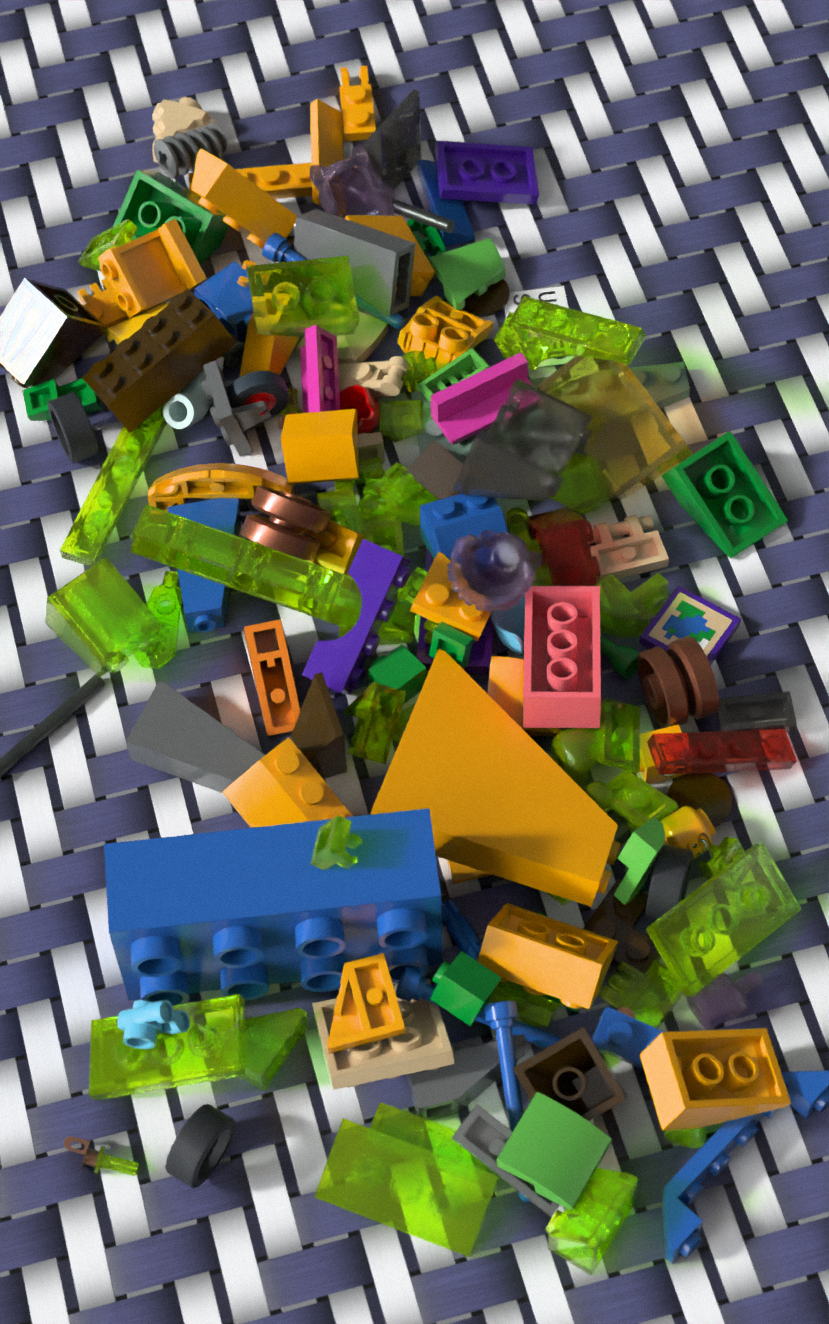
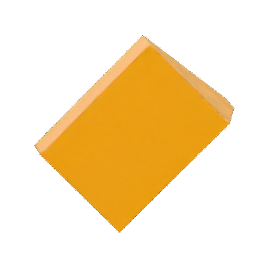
M356 409L286 414L281 434V444L289 485L360 479Z

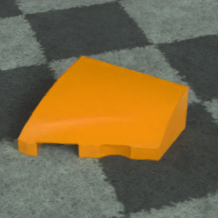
M491 656L487 694L529 736H561V728H524V660Z

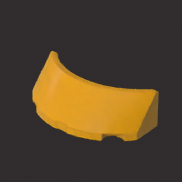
M229 463L200 464L172 471L156 479L148 490V502L152 518H169L167 507L173 506L176 503L177 505L186 504V498L253 499L258 485L294 494L295 484L289 485L286 477L258 467Z

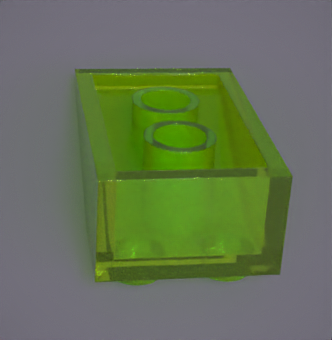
M348 255L246 266L258 335L305 337V329L314 325H318L335 336L354 334L360 319Z

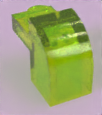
M659 572L632 592L612 573L595 585L600 586V630L614 637L632 638L640 636L650 624V615L656 614L667 601L668 581Z

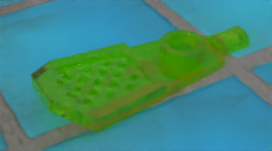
M165 571L162 584L153 588L129 644L131 653L143 668L160 670L176 656L182 601L181 589L176 586L179 578L178 572ZM164 601L171 602V604L166 607L160 606V604Z

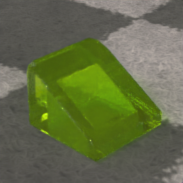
M407 400L381 403L380 430L396 443L424 432L423 401Z

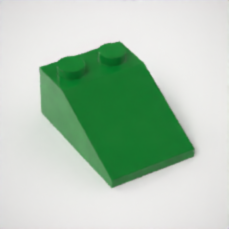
M731 431L661 475L680 506L729 558L734 557L788 521Z

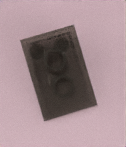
M414 89L373 132L361 150L353 156L350 163L353 184L389 196L418 165V160L421 159L419 91Z

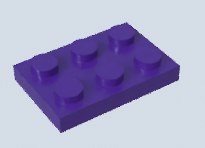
M437 141L435 157L441 199L537 204L539 190L533 147Z

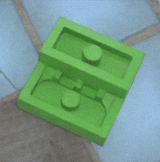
M537 1092L498 1156L497 1167L535 1185V1193L573 1211L611 1145L612 1138L569 1108Z

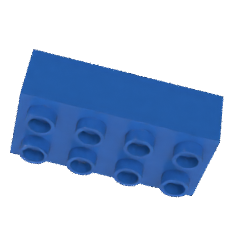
M429 808L104 844L109 935L128 1000L141 999L150 1002L168 1000L173 1008H177L189 1001V993L221 990L222 996L229 1000L248 1001L266 995L269 992V984L301 981L302 987L309 991H333L340 989L344 963L381 953L385 955L392 983L399 982L406 966L420 971L421 977H425L429 972V966H438L443 963L441 892Z

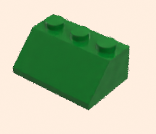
M137 169L112 230L133 241L176 219L197 261L201 265L221 246L229 225L223 221L226 215L220 210L213 214L199 204L198 201L201 197L160 172Z

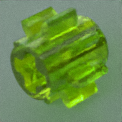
M410 351L404 354L402 357L407 359L410 365L406 376L401 378L403 382L402 387L407 386L409 393L419 391L416 385L438 370L434 357L426 359L423 351Z

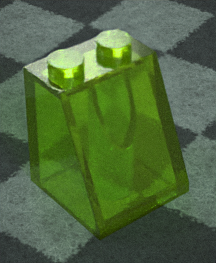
M107 557L47 597L45 623L100 677L108 671L112 674L116 673L129 662V656L138 650L141 653L147 651L158 641L160 621Z

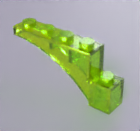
M524 296L515 312H509L493 340L505 359L521 352L528 361V369L536 370L540 362L564 356L593 357L630 365L646 338V334L641 327Z

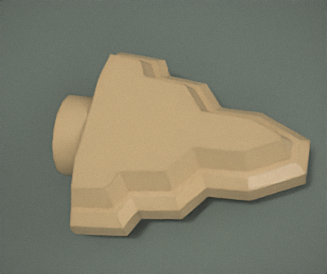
M188 97L181 98L179 102L163 99L161 103L156 105L152 114V118L155 121L153 133L156 135V139L154 141L157 139L162 140L167 136H174L180 132L184 133L190 129L195 130L200 126H207L210 123H216L197 101ZM153 142V159H154V162H157L156 157H155V154H154V142Z

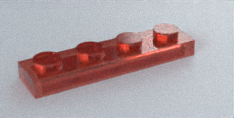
M785 729L652 734L647 741L658 775L791 769L797 761Z

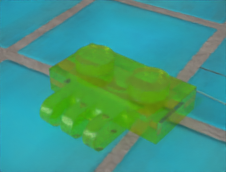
M656 959L645 974L631 965L621 962L616 970L628 980L623 979L617 974H612L608 983L619 993L608 986H603L599 995L618 1009L620 1007L631 1009L635 1014V1019L659 1029L688 988L689 980Z

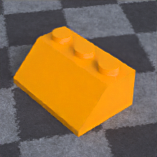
M203 149L199 150L191 190L201 196L198 203L213 214L220 210L226 215L223 219L225 223L238 232L242 227L250 232L247 239L263 249L268 238L275 232L287 238L296 223L297 216L229 164Z
M290 737L257 761L222 792L250 828L353 817Z
M506 903L487 925L477 962L502 977L500 982L511 981L522 985L523 989L531 994H548L559 998L564 1005L571 1008L582 1009L585 1007L590 1009L598 997L618 941Z

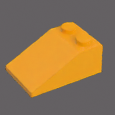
M767 1028L662 1032L639 1054L662 1130L697 1129L784 1108L791 1104Z

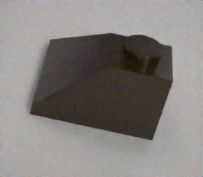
M321 672L314 675L291 737L302 754L319 775L325 779L346 773L347 762L344 733L323 673Z
M584 1026L513 1068L531 1101L535 1094L539 1092L569 1108L587 1121L626 1100L628 1096L609 1062Z

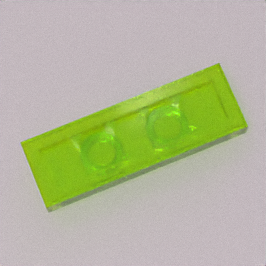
M379 1103L365 1138L366 1143L479 1186L482 1185L488 1169L487 1166L451 1139L456 1130L385 1103Z

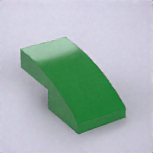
M83 378L59 386L55 379L23 390L27 417L30 421L51 420L48 401L72 392L80 399L86 414L101 410L100 399Z

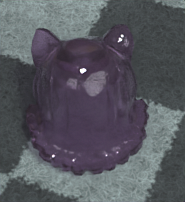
M361 145L353 148L350 158L335 162L327 168L321 165L310 167L309 176L312 183L318 189L320 204L325 212L344 219L346 215L394 216L396 194L391 186L383 187L381 178L371 168L369 156Z
M484 530L478 538L469 534L466 537H460L455 542V547L451 551L452 561L447 564L448 580L452 582V589L458 592V597L464 600L466 605L471 606L475 604L476 610H486L487 612L492 610L499 611L500 609L508 610L511 606H516L519 603V599L524 597V594L531 588V582L535 578V571L541 566L542 555L535 551H527L526 543L514 534L507 532L496 534L491 530Z

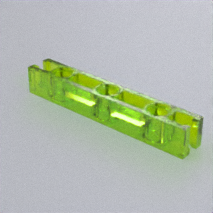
M145 504L133 530L132 538L134 540L131 545V553L349 630L355 626L360 617L362 596L357 583L351 576Z

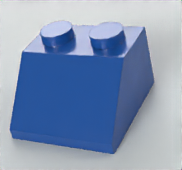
M487 486L420 505V537L433 559H435L438 551L443 553L466 578L515 564V555L502 510Z

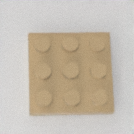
M337 998L312 1003L333 1090L355 1087L359 1084L382 1079H392L424 1070H435L439 1067L454 1064L453 1050L438 1005L421 998L419 1002L413 999L407 1002L397 998L405 1026V1034L333 1053L328 1052L327 1040L331 1031Z

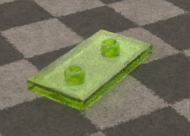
M758 843L646 928V931L684 996L688 997L694 996L798 913L801 907L764 843Z
M240 994L173 1006L175 1011L184 1010L187 1012L190 1019L188 1031L170 1035L169 1033L157 1034L155 1047L151 1049H137L124 1044V1031L118 1028V1016L91 1020L89 1096L96 1101L244 1076L245 999Z
M343 1118L314 1198L471 1257L499 1176Z

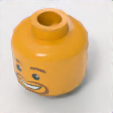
M684 806L660 821L665 831L664 844L692 850L693 859L712 847V837L716 835V832L702 809L695 810L690 806Z

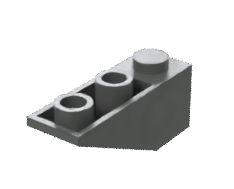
M524 1034L513 1035L516 1062L525 1055L526 1038ZM496 1037L490 1043L478 1046L474 1044L457 1046L453 1049L454 1064L439 1067L435 1070H424L407 1074V1081L419 1123L460 1113L502 1076Z

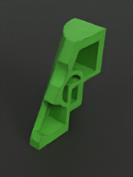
M490 238L429 257V262L435 271L434 274L443 284L444 295L456 311L465 307L464 299L472 293L480 296L487 291L489 285L499 282L506 276L501 256Z
M656 817L633 831L618 857L626 865L624 871L627 873L615 891L614 896L624 905L630 902L644 886L664 844V827Z

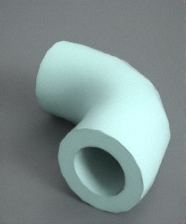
M221 356L216 361L222 371L224 357ZM205 371L200 373L178 394L164 404L163 416L171 427L176 429L190 427L203 419L212 406L213 402L207 398L202 385V381L207 379Z

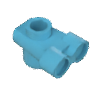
M138 1000L133 1003L132 1009L123 1010L119 1013L117 1023L118 1028L124 1031V1044L137 1049H151L155 1047L157 1034L169 1033L170 1035L187 1032L190 1026V1019L186 1011H175L168 1000L156 1002Z

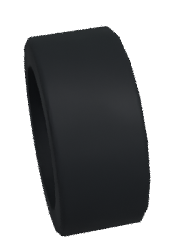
M72 392L48 401V410L54 429L69 461L76 463L97 455V441L89 418L78 396Z
M663 844L657 856L646 907L647 917L672 923L678 922L691 872L692 850Z
M203 1104L184 1124L171 1146L165 1165L167 1173L191 1188L199 1187L212 1174L223 1158L234 1135L235 1120L210 1104Z

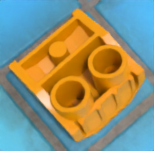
M435 296L419 307L409 323L400 331L397 343L410 362L435 373L471 348H475L477 344L487 338L492 331L494 323L489 320L485 321L462 309L456 311L451 304Z

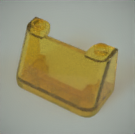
M604 335L536 386L542 395L537 401L549 416L556 413L600 471L603 479L598 483L610 499L615 496L620 500L626 498L694 454Z

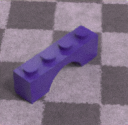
M362 540L348 571L361 592L362 610L355 626L346 635L335 640L316 642L302 673L303 676L313 680L315 674L322 672L327 687L343 694L350 695L352 690L359 688L365 676V670L362 669L368 656H373L380 643L378 632L383 621L387 623L395 610L396 603L393 599L398 588L402 589L410 577L411 568L408 566L411 560L370 541Z

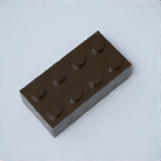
M187 288L181 294L174 296L169 304L158 314L148 318L132 336L122 340L106 358L95 363L82 378L128 432L131 433L204 371L203 365L217 360L235 345L236 341L217 316Z

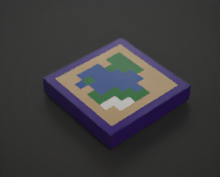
M678 585L641 634L639 643L649 649L659 646L667 652L668 645L672 641L691 636L700 644L711 666L739 628L741 619Z

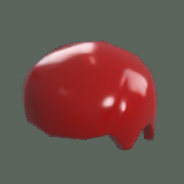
M359 384L348 386L340 392V409L357 410L358 434L373 433L381 415L377 399L367 388Z

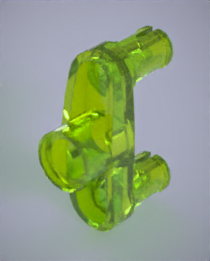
M380 457L359 461L360 479L334 481L335 490L317 493L318 506L332 513L329 520L333 522L340 521L341 525L366 535L365 540L369 541L399 535L396 513L364 519L359 514L353 491L355 484L384 479V470Z

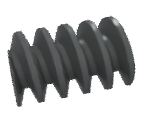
M210 123L207 126H200L195 130L190 129L184 133L180 132L174 136H167L162 140L157 139L154 141L156 160L165 174L171 179L178 177V173L184 176L189 173V170L194 172L197 153L200 149L207 151L220 160L223 159V153L227 149L225 133L216 123Z

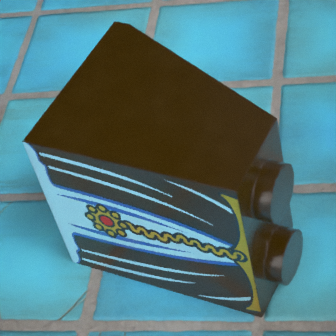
M24 278L0 316V367L8 369L13 374L12 380L26 389L30 386L33 387L56 379L106 332L108 327L66 289Z

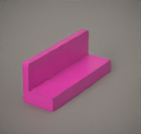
M318 325L311 326L305 329L306 345L300 348L303 413L341 410L337 337Z
M520 352L431 395V417L452 445L468 439L541 402L540 394L528 380V361Z

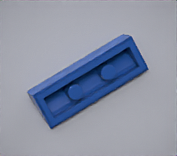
M419 159L418 176L431 213L455 222V228L452 233H446L437 229L444 245L448 246L475 240L462 200L440 198L436 162Z

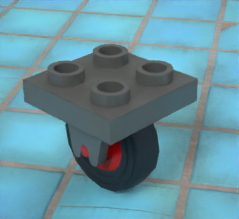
M216 360L203 365L207 379L202 381V385L207 398L213 402L214 406L210 408L211 415L217 428H221L227 446L234 445L239 456L253 452L246 430L260 422L276 417L286 408L289 395L285 381L279 374L271 371H256L227 381Z

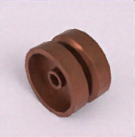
M258 485L252 505L257 510L270 515V519L254 514L248 515L240 534L266 547L314 562L320 542L314 536L301 530L304 528L314 532L325 531L332 513L295 494Z
M686 636L672 641L668 645L667 652L657 646L638 654L637 669L641 688L648 707L661 728L677 724L679 726L687 723L688 714L698 720L718 712L719 694L715 676L707 656L695 638Z

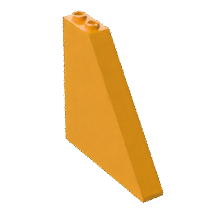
M438 649L372 807L371 815L429 808L437 857L592 907L596 893L605 894L611 871L604 868L606 863L611 865L615 863L621 844L620 842L613 841L618 825L446 651Z

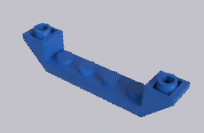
M829 1071L781 1072L791 1101L790 1106L807 1119L816 1109L821 1113L829 1106ZM779 1109L726 1121L664 1187L662 1213L665 1255L671 1264L681 1254L685 1258L690 1256L702 1241L699 1235L703 1220L687 1207L696 1200L704 1189L701 1183L710 1173L715 1177L719 1175L731 1160L728 1154L737 1145L742 1148L745 1147L758 1131L755 1125L764 1116L771 1119Z

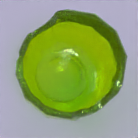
M567 728L560 731L551 742L549 756L579 786L584 785L588 776L587 771L596 763V759L589 755L588 748L596 743L597 737L591 728Z

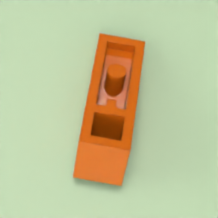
M279 619L245 626L244 635L267 736L293 731L300 714V707L282 621Z

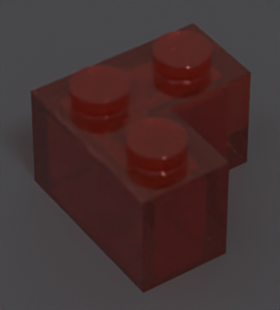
M568 507L527 516L532 548L541 557L546 585L597 586L596 578L600 577V567L596 556L591 555L589 543L594 541V535L590 522L585 521V518Z

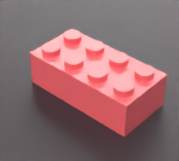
M525 586L524 728H600V586Z

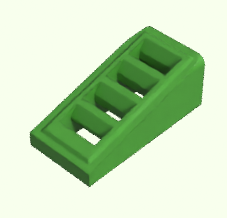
M471 348L416 386L419 392L431 404V395L434 394L433 389L439 388L441 391L447 388L445 384L450 382L454 385L460 382L457 379L462 377V380L491 366L474 348Z

